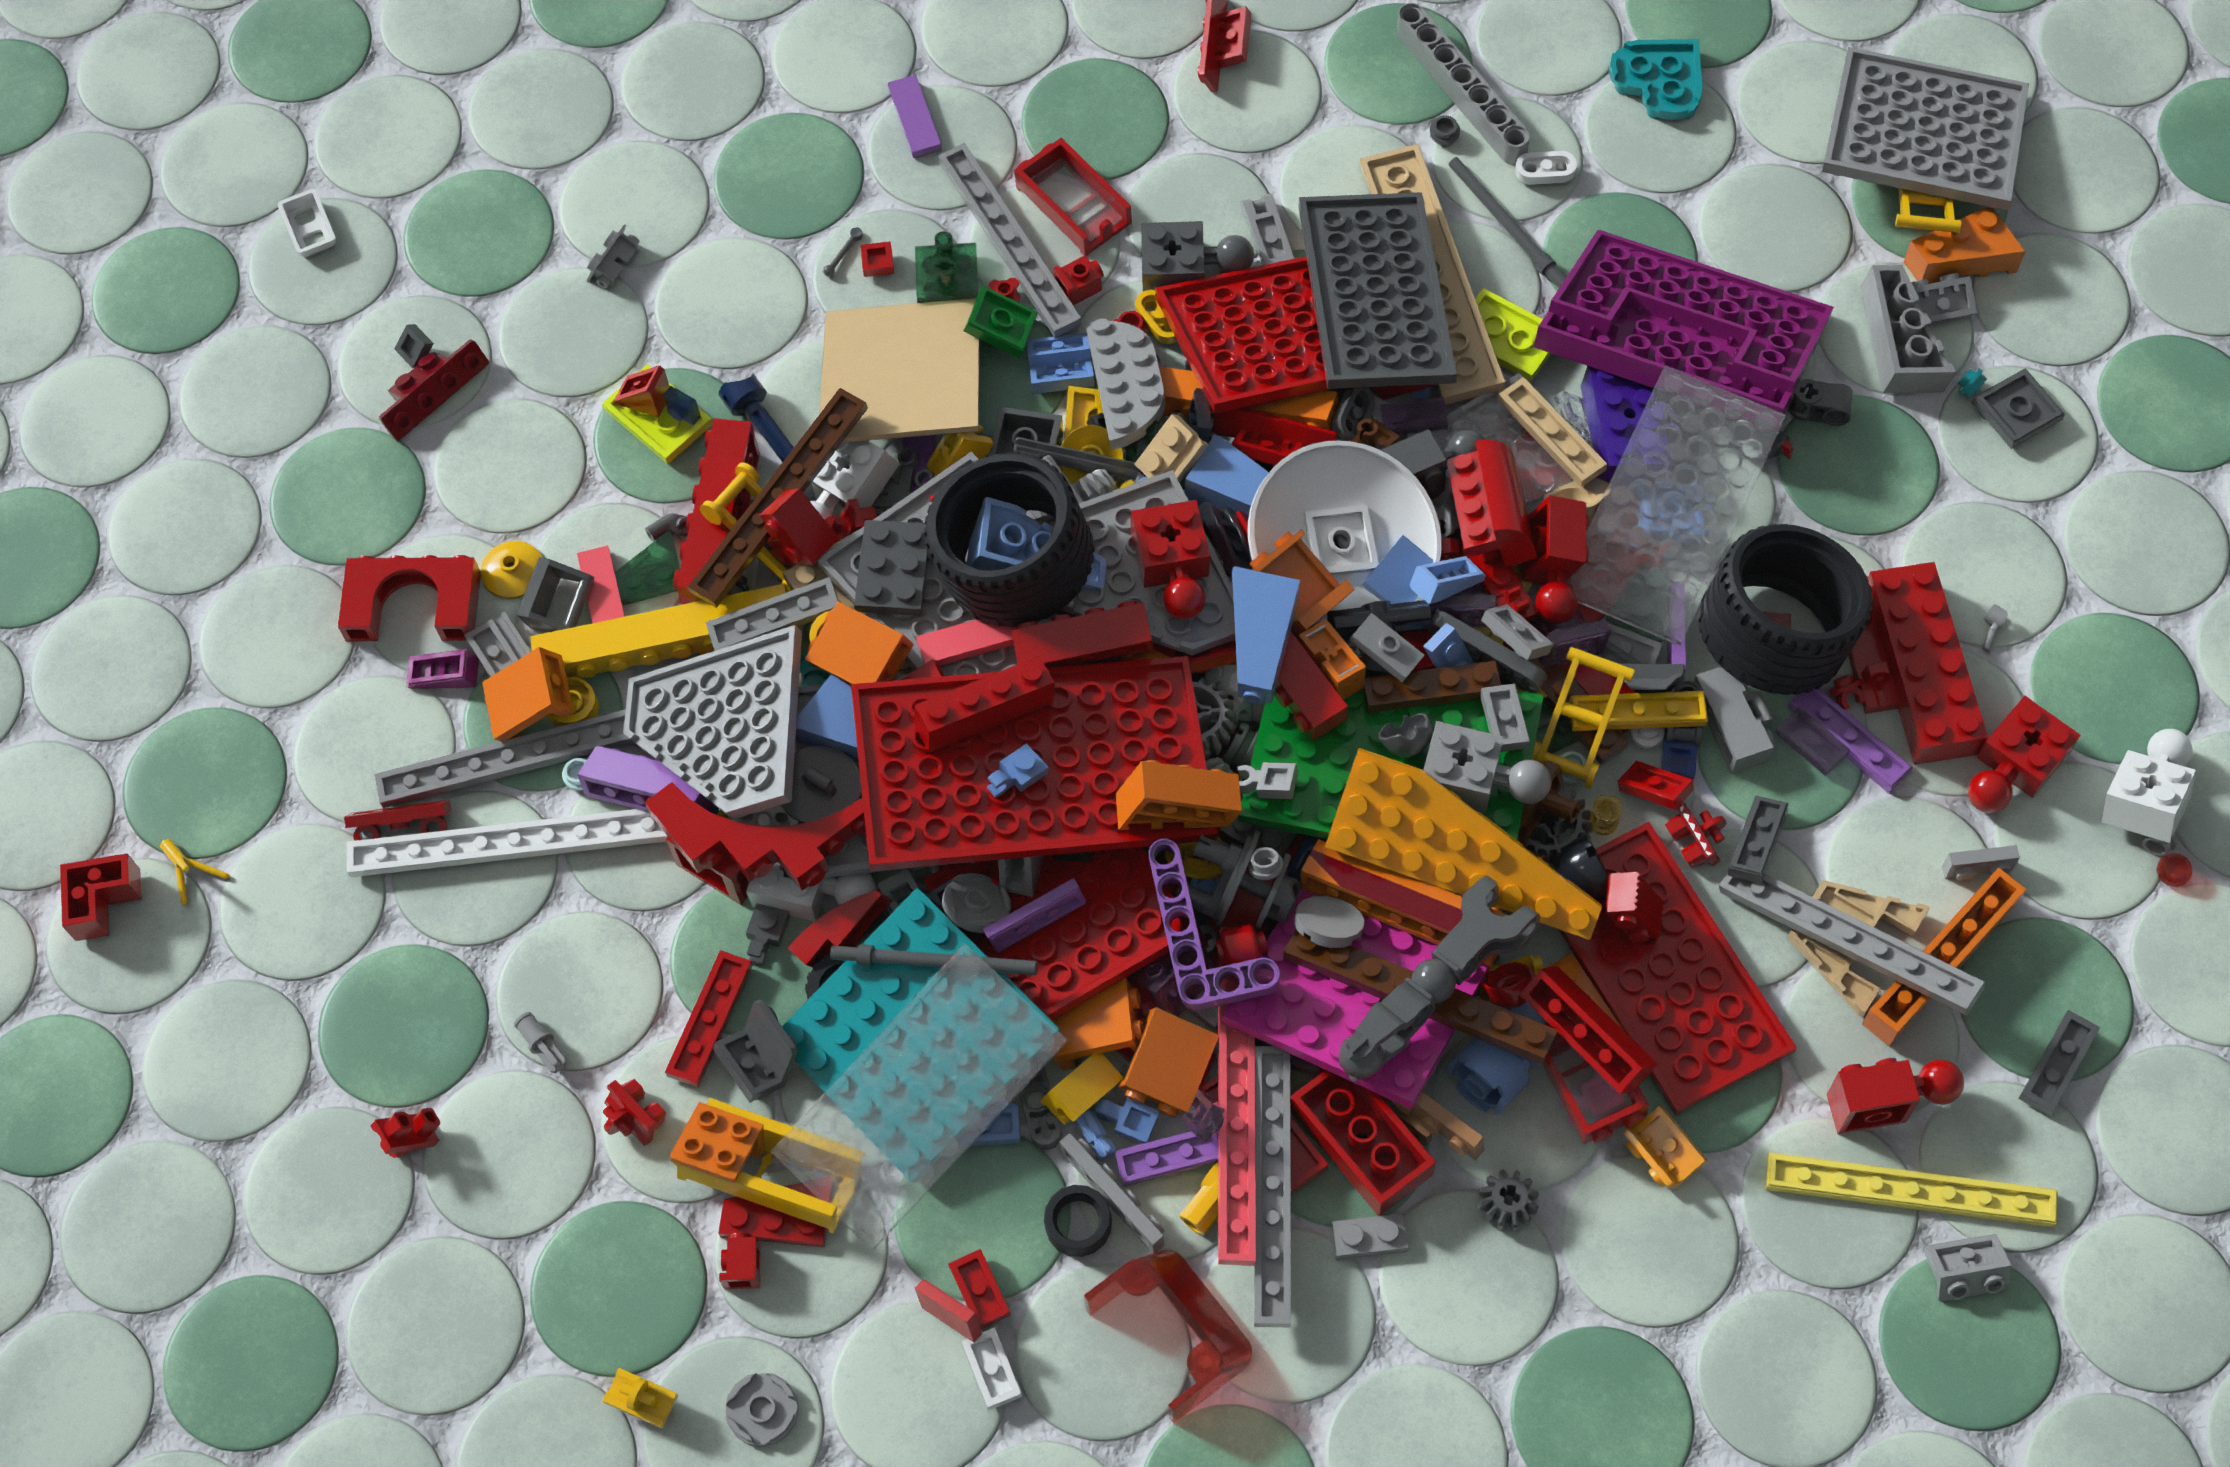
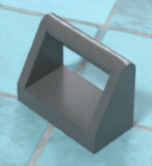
M539 557L517 616L529 628L546 632L576 627L595 578L590 574L554 560ZM561 578L579 582L563 624L545 618Z

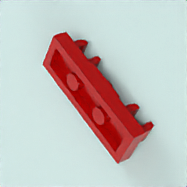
M1462 547L1461 551L1463 557L1466 556L1464 547ZM1500 549L1469 557L1486 575L1485 580L1480 582V585L1494 608L1508 604L1528 622L1538 618L1535 605L1511 566L1505 567Z
M450 800L352 812L344 816L345 828L357 827L353 834L354 841L363 840V830L371 831L373 839L381 838V830L377 825L389 824L390 830L410 827V821L423 819L420 823L421 833L429 832L428 824L430 821H435L439 824V831H446L448 824L443 815L451 812Z

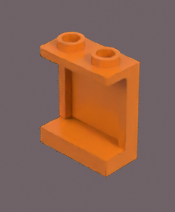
M1302 529L1294 535L1288 531L1274 543L1277 548L1270 555L1263 551L1250 563L1254 571L1300 580V597L1291 632L1296 638H1298L1299 634L1311 628L1355 590L1347 580L1341 584L1336 581L1302 541V537L1305 535Z
M837 602L834 609L827 613L824 626L818 637L810 643L805 660L816 669L833 674L850 685L893 681L914 644L902 633Z
M541 647L536 648L482 682L494 740L505 741L520 737L519 732L550 713L565 718L574 712L562 655Z
M1124 978L1052 1020L1062 1030L1051 1042L1052 1058L1063 1071L1076 1068V1058L1130 1047L1134 1053L1136 1052L1145 1030L1142 1020L1138 1017V1009L1142 1008L1139 989L1133 988L1128 979Z
M1155 1007L1148 1010L1144 1020V1024H1146L1145 1030L1126 1077L1120 1081L1118 1088L1126 1091V1098L1144 1104L1145 1100L1158 1105L1156 1110H1159L1160 1113L1176 1118L1177 1114L1189 1113L1219 1035Z

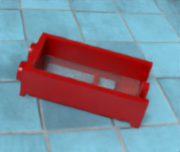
M1062 137L1054 143L1047 144L1041 152L1031 159L1021 162L1014 170L1016 188L1021 190L1080 249L1083 255L1087 256L1132 224L1131 205Z
M1548 1022L1544 1024L1549 1027H1552ZM1559 1033L1557 1034V1038L1543 1067L1581 1136L1583 1144L1592 1140L1595 1144L1601 1143L1613 1135L1612 1131L1624 1125L1628 1129L1642 1123L1645 1120L1644 1116L1648 1113L1649 1103L1641 1088L1638 1087L1636 1090L1619 1094Z

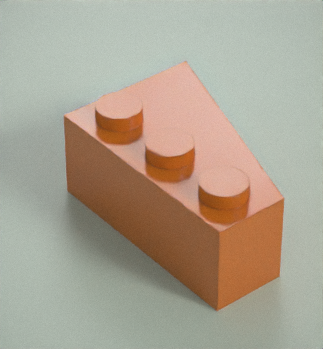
M1986 207L1959 219L1961 220L1960 233L1934 230L1912 240L1904 259L1905 265L1917 281L1928 279L1929 284L1940 282V276L1958 273L1959 278L1969 275H1978V278L1987 277L1989 273L2007 271V274L2017 273L2025 250L1994 208Z
M1156 760L1141 761L1116 793L1118 830H1129V824L1151 823V829H1162V823L1184 822V828L1228 827L1242 811L1239 775L1226 773L1221 769L1204 770L1193 768L1190 765L1162 764Z

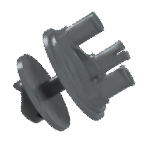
M1255 831L1253 835L1249 833L1243 846L1235 842L1228 844L1219 839L1212 840L1201 834L1193 855L1222 866L1220 869L1222 874L1215 890H1211L1210 893L1188 884L1192 907L1211 916L1212 919L1216 920L1215 926L1219 928L1237 889L1264 899L1253 925L1256 933L1260 931L1266 917L1279 923H1285L1293 911L1296 897L1301 889V882L1285 874L1291 858L1290 854H1284L1282 858L1283 870L1277 877L1273 878L1271 884L1244 873L1261 832ZM1181 886L1178 887L1174 898L1181 894Z

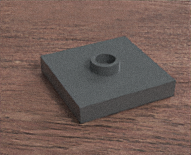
M2026 368L1976 395L1972 401L1973 405L2011 449L2062 421L2065 416L2063 411Z

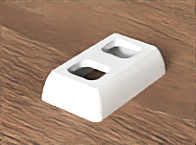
M315 189L307 190L278 202V208L299 255L308 257L335 246L336 238ZM308 210L314 211L316 216L314 221L304 225L297 224L295 220L297 214ZM319 232L323 233L325 240L306 247L304 242L306 237Z

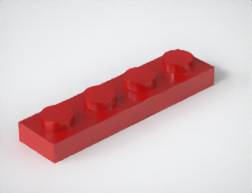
M722 950L719 951L665 1070L667 1077L699 1088L713 1057L714 1051L712 1049L714 1044L721 1039L752 970L753 964L751 960Z

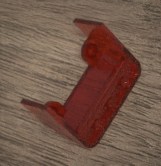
M1166 1249L1127 1262L1084 1295L1086 1311L1091 1316L1124 1290L1132 1296H1144L1156 1287H1159L1199 1338L1201 1343L1194 1347L1187 1357V1369L1196 1384L1168 1404L1169 1419L1174 1424L1246 1369L1252 1360V1346L1185 1259L1178 1252Z

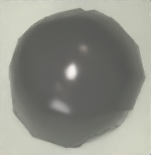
M1423 713L1412 717L1404 715L1403 724L1400 727H1394L1388 723L1384 725L1379 732V740L1394 756L1405 759L1414 757L1421 753L1431 742L1434 731L1433 721L1427 714Z

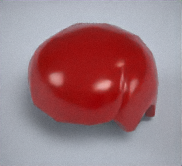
M1511 962L1499 966L1494 971H1489L1486 975V982L1484 980L1481 981V985L1486 996L1493 1004L1507 1009L1516 1008L1526 1003L1519 994L1533 979L1535 972L1526 964Z

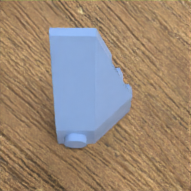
M985 497L969 541L966 565L978 570L991 571L1006 569L1022 563L1036 554L1047 543L1054 527L1046 522L1040 524L1025 515L1027 511L1018 505ZM1093 552L1094 563L1091 564L1092 570L1090 575L1087 576V582L1082 586V589L1100 591V588H1104L1107 559Z

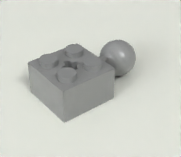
M1436 721L1423 770L1432 775L1436 781L1449 791L1451 790L1461 797V800L1478 813L1486 815L1493 784L1508 787L1512 797L1524 804H1534L1543 800L1548 795L1552 784L1548 769L1538 761L1523 760L1513 767L1499 765L1504 736Z

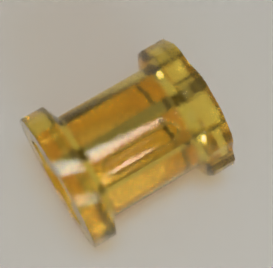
M1603 794L1593 801L1592 815L1589 822H1592L1593 831L1596 834L1609 835L1618 827L1622 804L1615 796Z

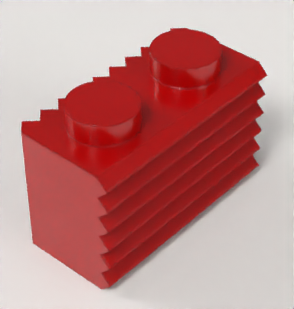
M1638 872L1611 873L1608 878L1605 914H1608V917L1615 922V925L1620 930H1623V933L1632 941L1646 942L1649 938L1661 936L1662 934L1659 931L1662 929L1660 924L1663 921L1660 918L1663 916L1661 911L1664 909L1661 905L1665 902Z

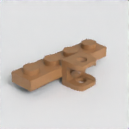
M1421 1092L1413 1109L1392 1101L1403 1112L1399 1119L1423 1146H1427L1432 1141V1135L1439 1133L1448 1140L1449 1146L1461 1156L1467 1154L1476 1161L1483 1153L1484 1137L1424 1092Z

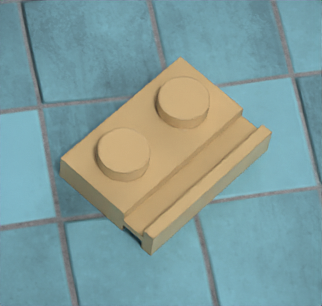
M1171 414L1134 465L1148 478L1173 470L1179 483H1181L1209 444L1202 441L1199 435L1179 415Z

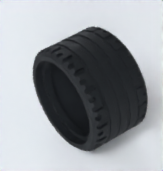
M1000 453L983 457L962 467L948 478L946 483L939 488L938 493L933 497L932 504L929 505L928 515L925 518L926 527L924 528L928 552L956 603L961 606L964 612L969 613L976 620L981 619L983 623H991L999 627L1019 626L1022 623L1031 621L1039 622L1061 611L1063 607L1068 605L1080 593V589L1087 582V576L1090 575L1092 570L1091 564L1094 563L1093 552L1095 548L1092 533L1069 482L1062 473H1059V470L1054 465L1051 466L1044 459L1040 460L1036 456H1028L1023 453ZM985 497L1018 505L1026 511H1041L1056 518L1052 535L1047 543L1036 554L1022 563L1006 569L991 571L978 570L965 564L969 541Z
M1789 524L1759 526L1757 529H1751L1746 534H1742L1728 550L1699 606V631L1702 634L1701 638L1706 644L1707 650L1714 660L1726 672L1744 684L1773 694L1798 695L1803 692L1808 693L1812 692L1813 689L1821 688L1835 677L1866 628L1873 610L1872 588L1869 585L1867 575L1856 559L1843 546L1824 534L1809 528ZM1744 587H1769L1789 594L1811 609L1822 623L1825 632H1800L1771 620L1754 605L1747 596Z

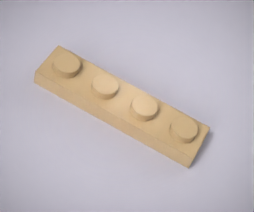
M1524 377L1499 393L1498 401L1580 487H1583L1606 471L1607 463Z

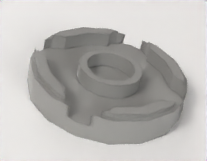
M966 873L954 877L952 882L946 886L942 896V907L947 917L957 926L970 932L985 933L983 928L1010 913L1011 899L1006 889L1000 883L997 886L991 882L992 878L983 874Z
M1313 896L1304 899L1297 906L1294 924L1302 936L1305 932L1311 936L1310 941L1317 945L1329 948H1344L1350 946L1353 940L1358 941L1361 938L1365 920L1361 912L1346 901L1329 896Z
M755 1373L747 1375L734 1385L727 1396V1424L735 1436L748 1445L765 1447L777 1444L789 1435L796 1424L799 1410L796 1394L788 1382L776 1374Z

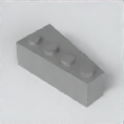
M1872 265L1860 287L1882 392H1944L1956 374V370L1952 363L1947 362L1943 354L1945 348L1940 339L1936 340L1930 328L1932 322L1928 314L1922 312L1918 304L1919 297L1903 265Z

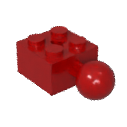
M1549 495L1529 514L1538 558L1522 562V581L1544 585L1539 589L1535 597L1536 611L1544 621L1552 624H1561L1571 619L1577 610V595L1566 584V580L1588 560L1589 546L1586 545V532L1589 528L1590 520L1589 516L1586 515V502Z
M1197 500L1132 510L1130 532L1144 588L1168 584L1163 593V605L1166 611L1178 620L1195 618L1202 612L1205 606L1206 595L1203 587L1194 579L1209 577L1211 557Z
M2024 696L1985 741L1977 757L1978 760L1992 770L1982 771L1970 781L1968 797L1971 804L1984 813H1997L2003 810L2012 799L2013 789L2011 783L2033 798L2069 756L2081 735L2027 696Z
M1886 1058L1876 1062L1874 1066L1862 1067L1861 1064H1851L1841 1068L1826 1095L1837 1134L1906 1123L1919 1103L1920 1096L1934 1104H1950L1960 1097L1965 1083L1963 1073L1959 1067L1948 1060L1937 1059L1930 1061L1924 1065L1919 1075L1913 1076L1909 1060L1897 1061L1896 1058Z

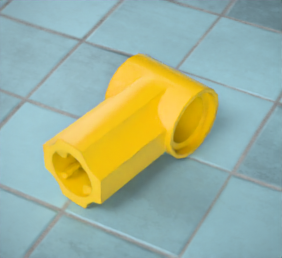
M1218 1162L1209 1170L1201 1183V1189L1180 1214V1219L1187 1227L1203 1237L1218 1219Z

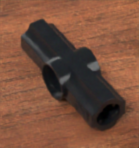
M1386 600L1364 604L1360 608L1333 610L1327 613V621L1343 640H1350L1371 613L1398 634L1427 631L1430 628L1431 620L1430 607L1426 604L1425 600L1391 604L1390 601Z

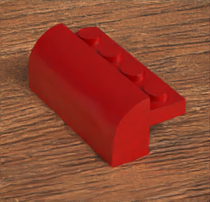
M1496 440L1475 441L1477 451L1447 459L1463 547L1467 558L1500 549L1505 567L1537 559L1519 469L1512 450L1504 443Z

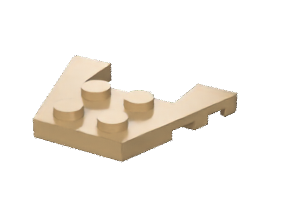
M1824 880L1812 896L1874 928L1878 921L1883 919L1912 937L1930 907L1924 904H1907L1900 902L1899 898L1866 894V890ZM1792 929L1787 939L1848 1005L1863 1018L1881 988L1849 970L1854 959Z

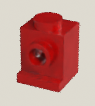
M1086 255L1061 268L1059 265L1053 268L1054 278L1073 306L1102 291L1101 277L1104 276L1103 270L1096 260L1090 262Z
M749 1233L731 1234L730 1238H727V1250L721 1251V1269L726 1271V1273H719V1281L724 1290L760 1288L761 1246L757 1238L751 1237Z

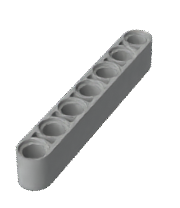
M1407 3L1401 6L1398 11L1397 36L1499 157L1507 164L1516 165L1517 159L1522 154L1528 153L1530 134L1526 127L1423 7L1416 3Z

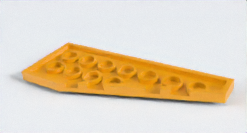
M1361 748L1358 749L1325 844L1326 848L1460 895H1464L1483 876H1489L1498 883L1499 894L1497 901L1493 905L1494 907L1514 913L1522 906H1528L1539 913L1540 923L1589 940L1591 939L1602 904L1569 879H1565L1549 867L1548 863L1524 848L1523 844L1482 813H1478L1461 800V797L1453 791H1449L1425 770Z

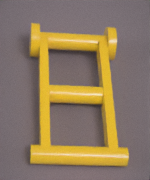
M1899 189L1901 214L1896 216V227L1960 233L1961 220H1955L1953 199ZM1909 203L1943 206L1945 219L1910 215Z
M744 462L735 468L737 477L714 502L705 501L700 506L702 515L709 522L716 525L722 522L731 530L737 523V520L725 508L743 488L754 498L762 490L757 484L760 480L758 472L751 465ZM763 546L756 556L782 580L781 584L785 583L789 592L792 591L783 578V572L787 569Z
M1570 647L1566 659L1572 661L1543 742H1535L1532 760L1538 761L1545 765L1547 760L1560 766L1562 772L1586 780L1584 787L1591 789L1600 764L1594 762L1623 681L1631 682L1635 669ZM1579 664L1617 677L1604 715L1565 702ZM1560 715L1598 728L1585 766L1547 752Z

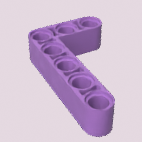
M1159 839L1155 841L1149 849V861L1177 987L1183 1004L1188 1009L1197 1011L1274 993L1280 985V971L1277 964L1269 958H1257L1209 970L1206 969L1180 850L1172 840ZM1162 851H1170L1175 855L1173 861L1167 865L1159 864L1156 861V857ZM1170 884H1177L1182 887L1181 894L1175 898L1166 897L1163 894L1164 889ZM1178 917H1184L1190 921L1188 928L1182 932L1174 931L1171 928L1172 921ZM1182 952H1195L1197 954L1196 961L1189 966L1180 964L1178 958ZM1261 969H1268L1274 973V978L1270 983L1260 984L1254 979L1255 974ZM1226 977H1235L1239 980L1240 984L1235 991L1226 992L1220 988L1221 981ZM1194 984L1205 988L1204 995L1197 1000L1189 999L1186 996L1187 989Z

